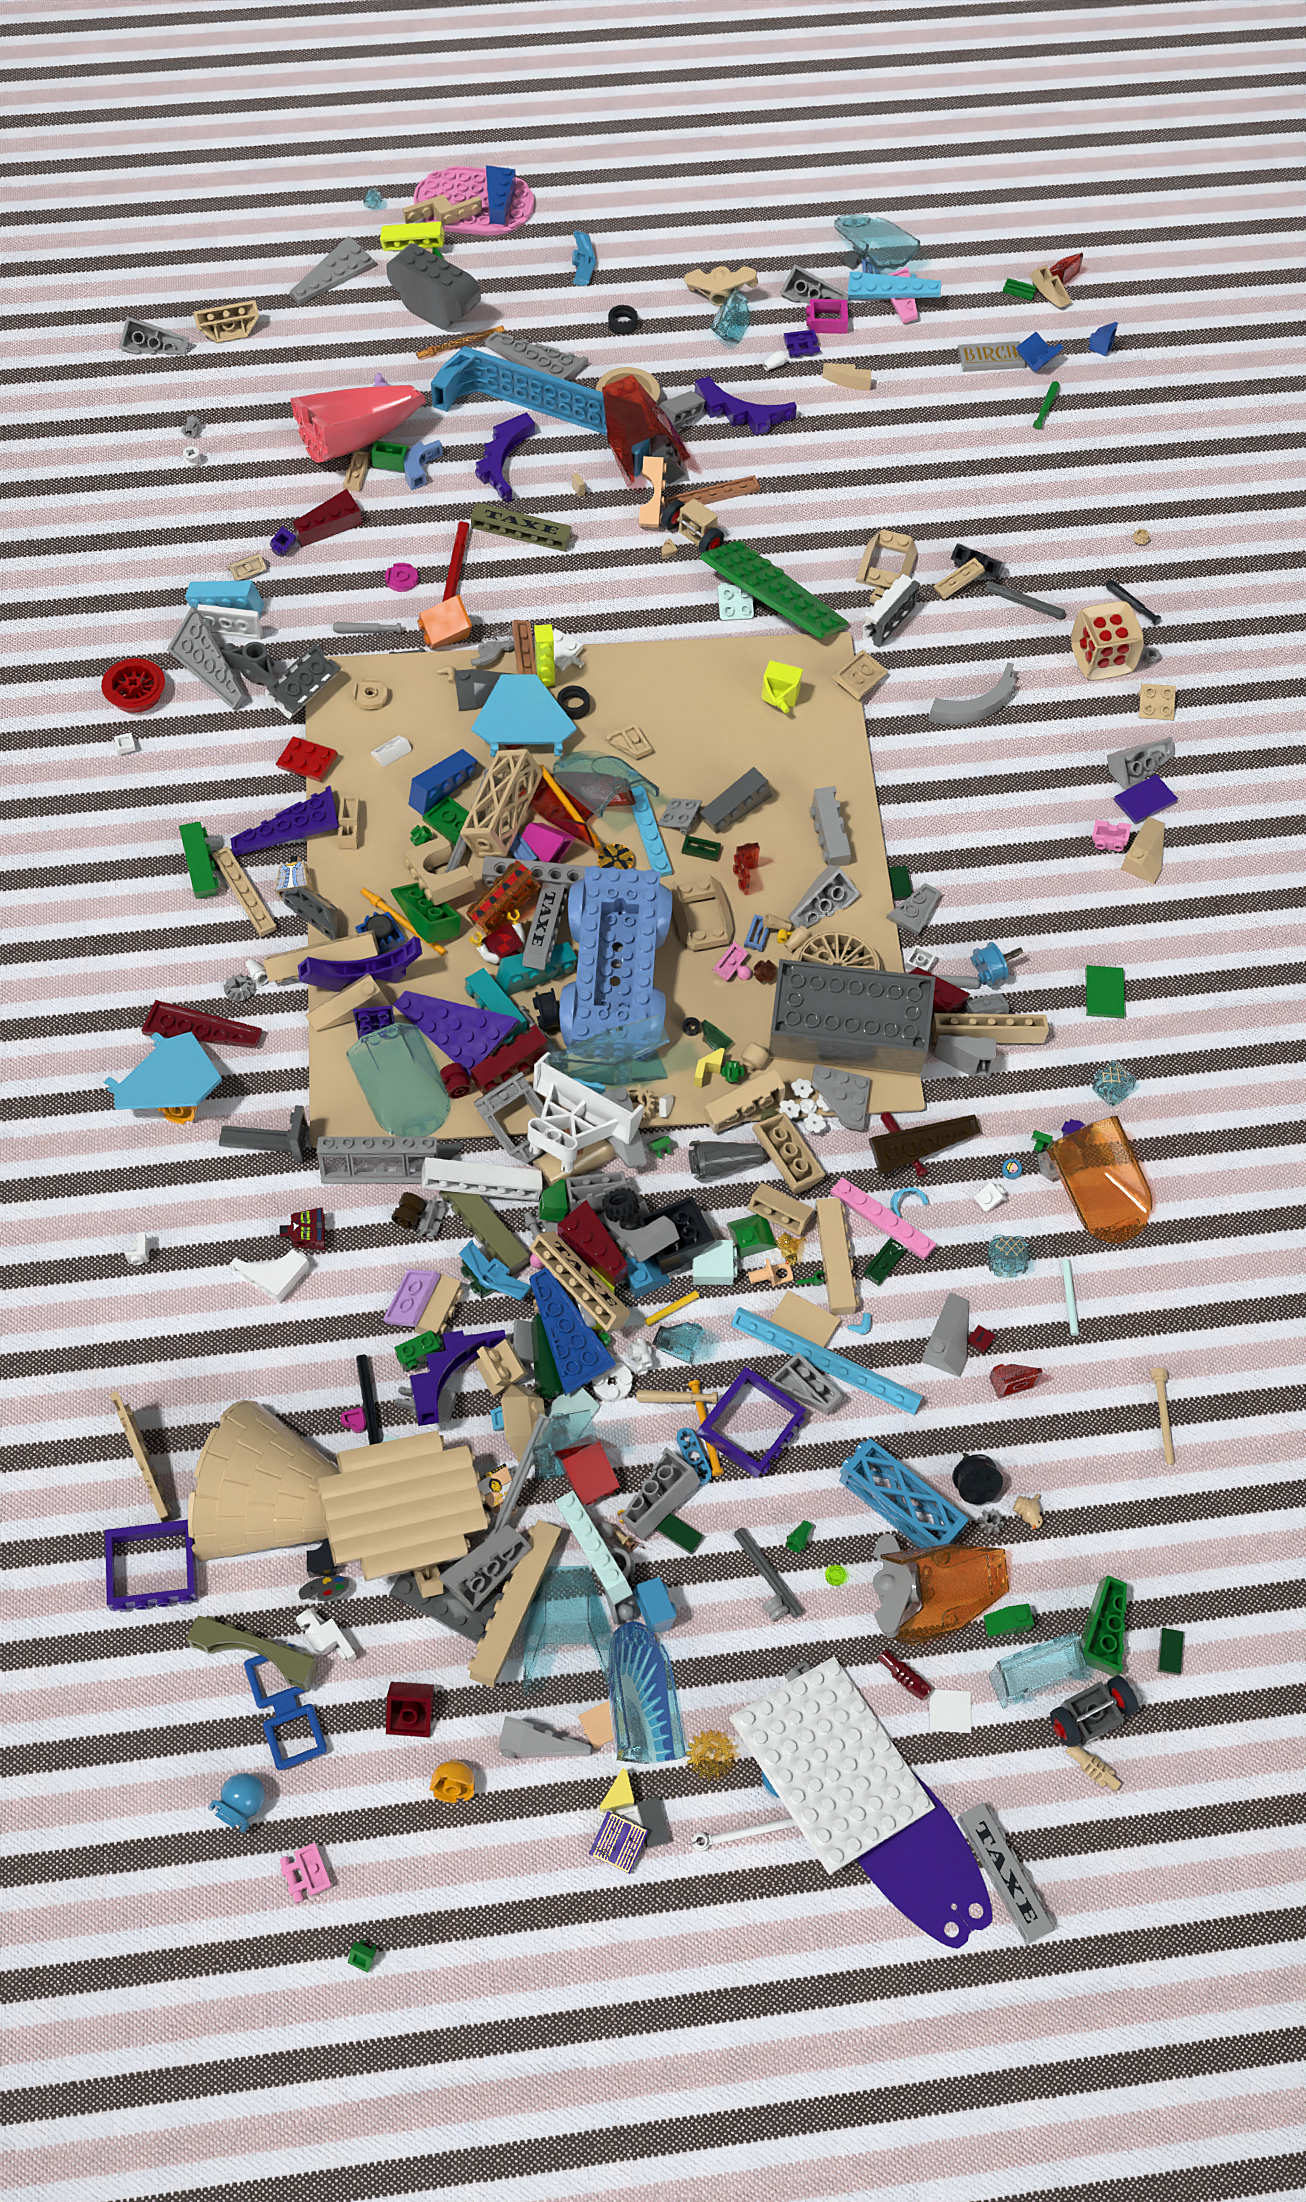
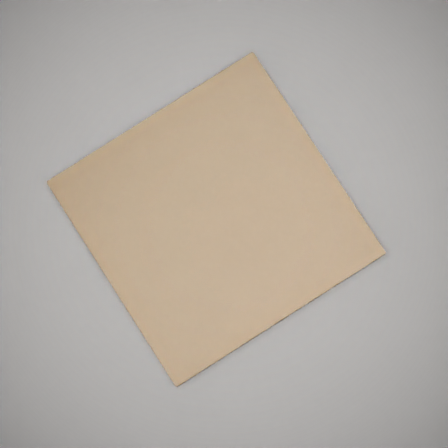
M838 632L824 639H820L813 634L585 644L577 656L578 659L584 661L583 667L579 668L575 664H571L563 672L555 668V686L546 687L556 701L558 693L563 688L572 685L586 689L590 696V709L586 716L580 719H571L577 727V731L562 743V756H554L553 744H498V751L527 749L538 766L540 764L544 765L592 833L598 836V841L602 847L596 850L592 844H589L584 832L542 776L517 833H520L522 836L526 826L530 823H544L573 835L576 839L559 864L598 866V854L602 848L610 844H621L630 849L633 854L632 868L640 871L651 870L626 794L627 788L644 786L657 825L672 798L702 800L700 805L702 810L753 767L768 780L772 797L718 833H715L702 820L700 813H698L696 821L691 825L690 832L686 835L721 843L716 862L681 854L686 835L680 833L679 827L657 825L672 870V875L660 877V883L669 888L674 881L676 886L710 880V875L720 882L728 904L734 933L731 935L729 944L693 951L687 947L686 943H680L672 911L664 945L655 949L653 986L661 990L665 994L666 999L664 1026L656 1051L648 1059L640 1061L632 1058L615 1059L609 1056L597 1058L594 1055L579 1057L572 1054V1051L565 1046L559 1027L547 1029V1032L544 1033L564 1058L562 1065L555 1066L556 1070L572 1079L579 1078L590 1083L598 1082L606 1086V1091L622 1088L624 1085L630 1088L631 1083H633L634 1087L641 1084V1089L647 1087V1093H653V1099H655L654 1112H651L650 1118L645 1116V1122L641 1121L638 1128L708 1124L704 1116V1108L709 1102L723 1097L773 1069H776L786 1087L784 1100H793L795 1104L799 1105L803 1100L800 1096L794 1095L791 1084L799 1078L803 1081L809 1080L811 1082L815 1064L770 1059L768 1057L761 1069L754 1068L749 1070L743 1065L744 1061L741 1059V1054L750 1042L755 1043V1041L762 1043L768 1048L767 1052L769 1053L779 959L791 960L795 950L790 952L785 948V943L777 942V935L780 930L775 928L769 929L762 952H759L756 948L752 950L749 946L745 948L744 943L754 915L764 917L769 913L777 916V918L789 920V915L810 886L828 867L827 862H824L822 858L823 849L818 844L819 835L814 830V818L810 817L809 809L812 807L814 789L836 786L835 801L839 800L840 817H843L844 833L847 835L851 852L850 864L840 866V868L860 892V895L848 907L833 912L834 914L820 919L817 923L807 927V929L811 933V937L827 930H845L855 933L864 938L874 948L881 959L884 971L904 973L897 924L886 918L894 910L862 701L861 698L857 700L832 678L839 669L854 657L852 637L849 632ZM515 649L502 651L496 660L483 666L471 665V659L480 657L478 650L325 657L327 660L331 659L341 669L336 677L306 704V740L337 751L338 756L321 782L306 777V801L311 799L312 794H320L325 791L327 786L331 785L337 818L339 819L341 795L359 796L357 849H339V828L307 836V867L311 872L314 893L320 894L327 903L333 904L338 909L339 938L358 934L355 927L364 923L367 915L372 917L373 912L385 913L379 907L373 906L370 900L360 893L363 888L368 889L374 895L380 896L384 903L408 920L392 895L391 889L417 883V879L414 880L412 878L410 869L407 870L403 863L405 859L404 851L416 847L410 840L412 836L410 832L419 825L420 828L426 826L431 830L432 840L442 836L423 821L421 814L408 805L412 778L459 750L464 749L478 760L477 771L474 776L470 777L452 792L449 797L470 812L484 778V770L490 769L495 758L490 756V744L471 731L482 708L459 711L455 683L451 684L448 682V673L438 674L437 670L450 665L455 668V671L476 669L518 674ZM769 660L803 669L798 699L795 707H789L790 711L788 713H784L781 708L769 704L761 698L763 678ZM369 677L381 680L382 684L386 685L388 697L381 709L358 708L353 700L352 689L356 683L358 685L362 682V679ZM571 697L563 703L568 707L575 708L583 705L584 702L579 698ZM635 723L652 748V753L635 759L606 742L605 735ZM399 735L407 739L412 749L411 752L385 767H382L371 755L373 750ZM502 773L495 779L496 787L502 782ZM524 783L519 787L518 797L526 793ZM512 794L509 796V802H512ZM494 804L492 805V812L495 810ZM486 809L481 811L479 815L481 822L485 819ZM508 819L502 824V834L510 829ZM448 841V843H449L450 846H451L452 853H453L454 848H455V845H453L450 841ZM467 845L459 867L465 865L473 876L475 890L446 901L461 916L460 935L436 941L447 950L444 956H441L420 940L422 955L406 968V975L396 984L381 979L375 980L389 1005L393 1006L397 1037L359 1041L355 1020L315 1031L309 1022L311 1147L317 1148L318 1137H437V1140L495 1137L474 1105V1102L484 1095H482L471 1077L466 1073V1077L472 1087L466 1096L458 1099L449 1098L439 1072L446 1065L455 1062L393 1004L404 991H410L478 1008L473 996L470 997L465 991V978L484 967L495 981L499 965L485 961L476 949L477 945L471 944L469 938L472 936L477 941V937L474 934L476 932H479L483 939L509 922L512 925L513 922L508 920L507 914L510 912L511 917L515 918L514 910H518L520 914L518 922H521L526 943L541 890H528L484 935L480 930L520 888H508L475 922L471 918L472 915L500 886L482 884V869L485 857H476ZM509 852L506 857H500L514 859ZM536 855L537 861L542 862L541 859ZM449 861L432 868L429 873L444 874ZM566 893V904L564 905L563 915L559 916L561 917V922L554 945L569 942L578 959L579 943L572 938L569 928V893ZM715 897L682 903L690 933L723 927ZM393 919L405 937L406 943L415 936ZM757 920L750 942L754 941L760 920ZM308 923V946L330 941L328 937ZM793 924L789 932H793L796 929ZM762 927L757 944H760L765 930L764 927ZM734 941L748 952V955L740 964L741 966H748L752 970V976L748 980L739 979L737 971H735L725 981L712 971ZM828 943L830 949H835V943ZM838 943V950H844L846 944ZM404 944L399 945V946H397V947H395V948H393V949H391V950H389V951H387V952H385V953L391 952V951H393V950H395V949H397V948L403 946ZM823 945L817 946L819 950L825 949ZM849 946V948H848V950H855V949H856V948H854V947H852V946ZM812 950L807 953L814 957L816 956V953ZM856 955L850 961L859 958V955ZM769 959L776 967V976L770 982L764 980L760 983L753 975L755 973L753 968L760 960L766 963ZM578 960L573 971L510 995L508 998L516 1008L525 1006L527 1014L538 1025L536 1016H540L539 1010H535L532 998L536 997L535 992L542 994L550 992L551 988H554L556 1001L560 1004L563 987L576 981ZM869 961L863 963V966H871ZM612 977L609 982L612 986H618L621 981L617 977ZM347 983L338 992L308 984L309 1012L351 985V983ZM688 1017H694L700 1022L699 1033L695 1036H688L683 1032V1022ZM691 1024L688 1025V1027H691V1029H694L695 1027ZM528 1025L527 1030L521 1033L523 1036L530 1032ZM509 1042V1043H507V1044H500V1046H501V1047H503L504 1045L509 1046V1045L511 1044V1042ZM720 1048H724L722 1066H725L726 1061L732 1060L740 1061V1066H744V1076H740V1081L738 1082L725 1081V1077H722L721 1072L716 1074L705 1071L702 1087L694 1086L698 1060ZM496 1049L492 1054L493 1057L497 1055V1052L499 1051L498 1049ZM821 1065L870 1078L865 1114L923 1111L925 1108L920 1076ZM534 1068L530 1069V1071L527 1074L523 1075L528 1084L531 1085L532 1089L534 1083ZM811 1085L813 1092L806 1099H811L816 1103L820 1092ZM534 1091L542 1104L545 1105L544 1096ZM666 1094H673V1105L667 1117H660L659 1099ZM522 1095L493 1113V1116L507 1136L527 1135L529 1120L537 1118ZM818 1106L814 1112L817 1116L821 1115L822 1117L837 1116L834 1111L828 1110L824 1112ZM781 1107L775 1108V1110L779 1113ZM801 1111L798 1112L797 1118H808V1115L803 1114ZM761 1115L748 1119L744 1122L761 1121Z

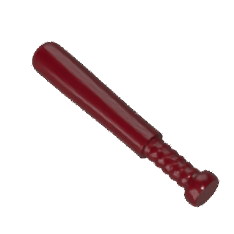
M884 1112L881 1115L880 1119L889 1133L901 1131L890 1112ZM919 1160L911 1162L919 1178L927 1175L928 1170L923 1168Z

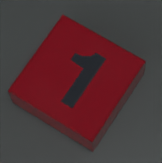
M978 1325L967 1342L984 1353L994 1340L995 1335Z

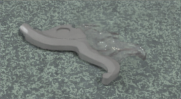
M512 627L500 634V630L496 631L491 638H488L487 635L483 636L482 644L478 646L480 657L471 659V665L483 666L496 660L502 651L515 649Z

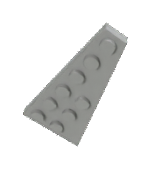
M348 236L290 291V296L301 305L375 267V260Z
M191 606L167 651L233 710H238L246 695L196 607Z

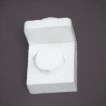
M145 1232L137 1233V1240H134L135 1251L125 1252V1257L129 1264L141 1265L149 1262V1239Z

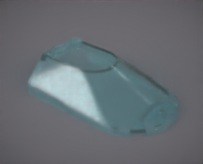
M848 214L839 216L837 220H834V228L863 260L875 267L876 270L882 271L884 268L895 270L898 267H904L919 251L920 240L884 218L876 217V219H871L868 217L869 215Z
M592 750L576 751L560 757L553 765V777L556 782L599 818L603 817L604 809L616 794L635 787L642 786L654 797L659 796V787L623 759L605 752Z
M395 1023L362 1036L346 1052L348 1062L374 1117L384 1131L390 1135L394 1134L400 1137H426L437 1131L444 1124L450 1111V1098L417 1025Z

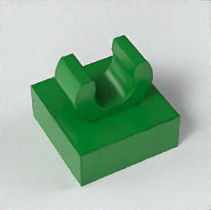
M1034 1130L1031 1140L1035 1141L1036 1144L1033 1150L1040 1153L1043 1145H1050L1053 1136Z
M662 1136L647 1143L649 1151H655L657 1158H662L660 1154L661 1149H665L666 1154L671 1153V1149L667 1146L671 1143L669 1136Z
M362 1939L359 1943L355 1942L352 1946L348 1964L368 1973L373 1965L376 1945L373 1944L372 1948L369 1949L364 1946L365 1940Z

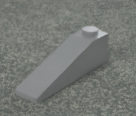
M829 865L816 878L788 919L795 927L802 925L807 928L817 923L820 919L834 914L833 912L848 907L860 895V892L840 867Z
M626 1087L607 1090L601 1094L603 1097L633 1113V1105ZM637 1129L629 1145L614 1136L605 1138L615 1148V1153L628 1169L647 1164L639 1129Z
M949 1293L921 1361L957 1377L960 1376L967 1359V1299Z

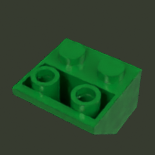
M375 441L371 452L373 467L405 472L404 460L412 446Z

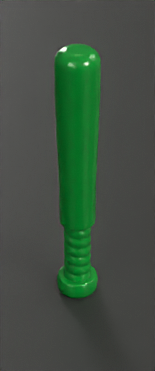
M1053 381L1048 389L1039 411L1040 414L1033 423L1035 429H1041L1043 426L1042 422L1060 388V384L1057 381Z

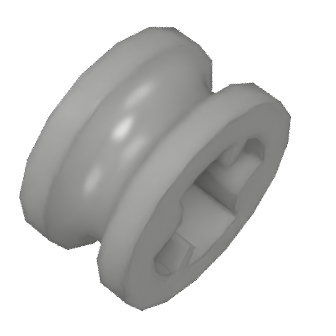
M1153 647L1146 649L1143 657L1144 661L1150 665L1156 664L1160 657V651Z

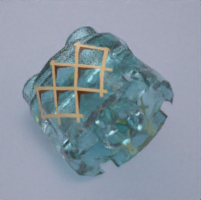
M1113 1060L1103 1071L1099 1070L1096 1072L1092 1090L1108 1105L1115 1106L1129 1095L1127 1093L1129 1088L1133 1090L1136 1078L1116 1060Z
M995 1235L988 1244L989 1271H994V1275L1003 1278L1017 1277V1273L1021 1271L1024 1274L1028 1270V1253L1025 1238L1023 1236Z

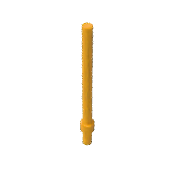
M366 888L361 890L360 893L369 899L373 906L379 907L385 913L389 912L393 919L441 956L446 954L447 950L437 942H425L417 934L412 924L384 903L380 896L374 895Z

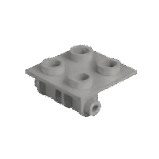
M672 798L657 825L679 827L680 833L686 835L690 832L691 825L694 824L698 813L701 811L700 805L702 800Z

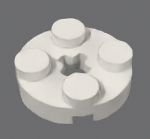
M615 1361L616 1365L614 1368L592 1380L593 1391L598 1398L607 1402L609 1400H616L617 1402L629 1395L633 1378L630 1370L624 1364ZM608 1378H616L617 1384L608 1385Z

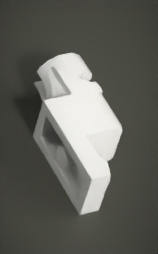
M313 1608L302 1612L296 1617L299 1627L305 1631L306 1638L316 1652L324 1656L338 1647L336 1651L342 1660L346 1658L350 1664L357 1659L355 1652L332 1618L325 1622Z

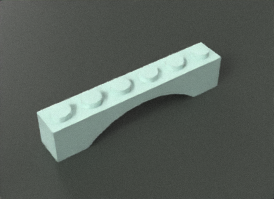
M572 1490L555 1500L564 1520L583 1549L613 1604L615 1605L632 1595L633 1593L627 1580L574 1491Z

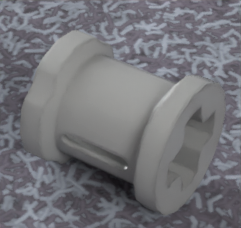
M188 416L186 425L182 427V433L188 438H194L197 428L201 425V421L197 417Z

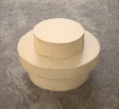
M1138 529L1133 534V540L1137 544L1148 543L1150 536L1147 530Z

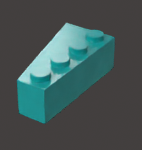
M569 942L554 945L553 951H549L552 952L550 963H546L545 970L522 966L524 953L501 959L495 982L508 997L573 971L578 959Z

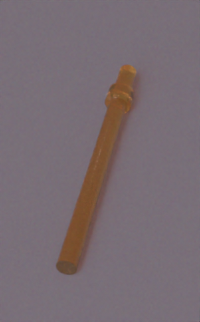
M504 326L495 327L435 347H427L426 350L416 352V356L418 359L434 356L438 352L489 337L494 332H504Z

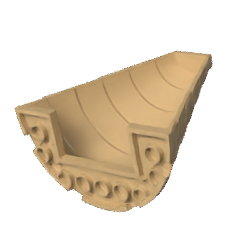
M240 1400L232 1404L221 1415L220 1427L211 1430L201 1451L194 1477H197V1487L190 1492L188 1533L189 1537L195 1540V1544L191 1547L198 1561L203 1562L204 1560L222 1556L230 1557L277 1546L281 1548L328 1538L316 1481L318 1478L340 1474L339 1466L330 1461L314 1446H311L295 1431L287 1427L260 1403L252 1400Z

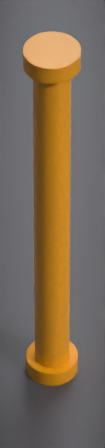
M690 1381L688 1387L692 1392L701 1394L699 1388L701 1385L700 1381ZM695 1401L700 1424H702L707 1418L703 1401ZM705 1441L713 1469L711 1474L712 1476H720L724 1474V1470L720 1467L716 1449Z

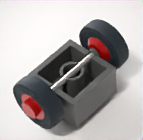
M1118 1675L1108 1680L1109 1693L1102 1681L1065 1700L1060 1707L1050 1712L1054 1731L1067 1747H1073L1078 1743L1085 1746L1120 1727L1125 1721L1120 1711L1125 1716H1130L1139 1710L1134 1691L1123 1677Z

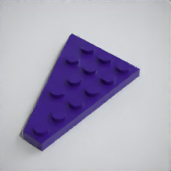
M404 991L393 1004L455 1063H461L465 1072L470 1077V1069L492 1055L520 1022L516 1017L410 991Z

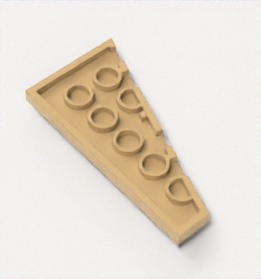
M118 1391L110 1394V1397L118 1410L117 1414L125 1429L124 1431L135 1459L143 1472L142 1476L150 1490L149 1493L162 1523L171 1522L169 1514H172L168 1501L163 1502L162 1496L165 1493L161 1483L156 1484L155 1478L158 1475L154 1465L149 1466L147 1461L151 1457L144 1444L141 1431L136 1424L137 1421L129 1404H124Z

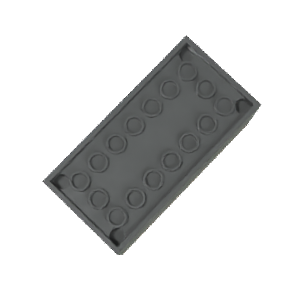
M779 959L769 1058L920 1076L928 1053L936 977Z

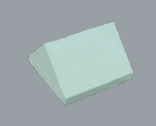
M583 1387L565 1396L562 1389L545 1413V1416L553 1419V1422H550L551 1424L578 1439L600 1405Z

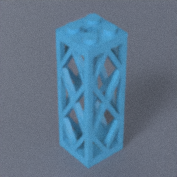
M871 1438L866 1442L862 1441L856 1447L854 1456H848L842 1463L843 1468L839 1472L841 1473L839 1482L935 1562H938L963 1533L969 1519ZM868 1463H872L881 1472L870 1470ZM873 1477L888 1479L891 1488L875 1486ZM882 1493L894 1495L896 1502L891 1501ZM900 1496L904 1497L906 1504L902 1502ZM910 1498L917 1500L924 1507L912 1505ZM915 1512L931 1514L934 1524L918 1521ZM939 1519L943 1522L944 1526L940 1525ZM926 1529L937 1531L939 1537H934Z

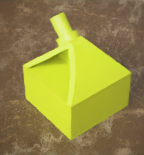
M769 660L763 678L761 698L769 704L781 708L784 713H788L790 711L789 707H795L798 699L803 669Z

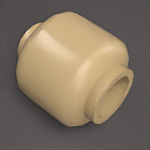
M755 1041V1043L750 1042L741 1054V1059L744 1061L743 1065L749 1070L754 1068L761 1069L769 1057L768 1048L758 1041Z

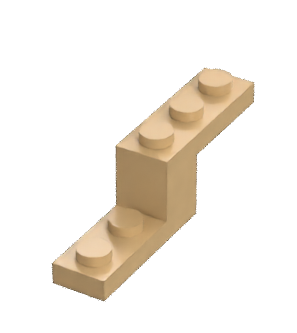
M443 194L402 208L403 221L405 224H410L434 215L437 221H441L444 226L481 213L482 199L477 196L451 205Z

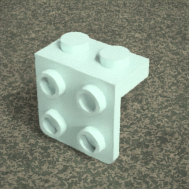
M721 583L716 588L721 620L750 619L753 617V598L750 593L737 585H730V583Z

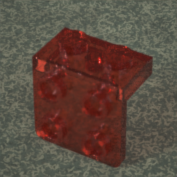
M758 842L738 846L734 855L735 864L733 865L734 875L738 876V887L740 890H743L744 895L749 894V870L757 869L760 851Z

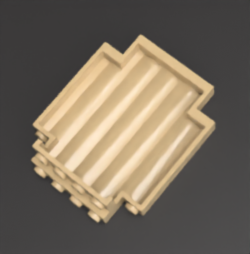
M437 1430L338 1452L336 1457L340 1474L318 1478L316 1481L334 1566L360 1561L364 1580L367 1582L463 1559L467 1556L468 1551H470L468 1538L474 1537L476 1533L486 1531L487 1525L490 1524L489 1514L484 1512L482 1505L485 1504L484 1494L482 1491H479L477 1483H480L479 1473L477 1470L474 1471L472 1465L475 1462L474 1453L472 1450H469L468 1445L443 1451L445 1440L443 1435H439Z

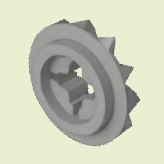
M241 973L227 979L224 985L226 996L234 1001H243L249 998L254 991L253 981L248 975L243 976ZM236 983L240 984L242 991L236 988Z

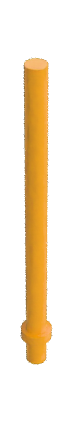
M540 764L539 767L543 772V778L584 832L589 844H592L596 850H599L602 845L598 841V836L592 833L544 765Z

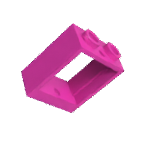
M810 299L809 306H806V315H809L806 319V326H809V330L814 329L815 333L847 334V300ZM814 313H839L840 319L815 318Z

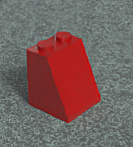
M589 1435L554 1452L572 1490L582 1506L584 1504L591 1505L597 1501L598 1497L611 1495L616 1491V1488L620 1487L600 1441L593 1435Z

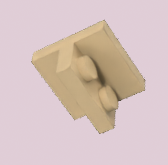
M504 1339L494 1348L482 1346L477 1350L480 1358L474 1363L491 1394L495 1397L507 1390L509 1385L515 1384L528 1374L508 1339Z

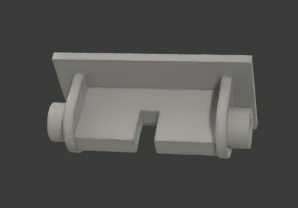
M437 1196L431 1201L426 1202L423 1210L426 1212L425 1216L418 1225V1229H420L418 1237L424 1233L427 1234L426 1237L429 1239H434L437 1236L441 1223L434 1219L441 1221L446 1209L445 1202H436Z

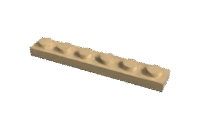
M227 846L212 853L213 860L259 936L262 937L277 930L274 921L229 847Z

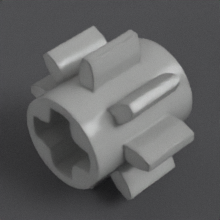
M994 1508L988 1513L984 1509L982 1512L983 1517H978L977 1522L981 1523L979 1531L984 1530L987 1532V1536L993 1532L998 1535L999 1528L1004 1526V1522L1000 1521L1002 1514H997Z

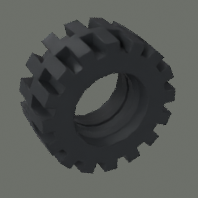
M617 1188L614 1192L610 1191L609 1195L606 1194L605 1198L602 1199L603 1210L609 1221L623 1222L625 1219L628 1221L630 1217L633 1218L635 1214H638L640 1209L636 1193L630 1188H621V1190Z

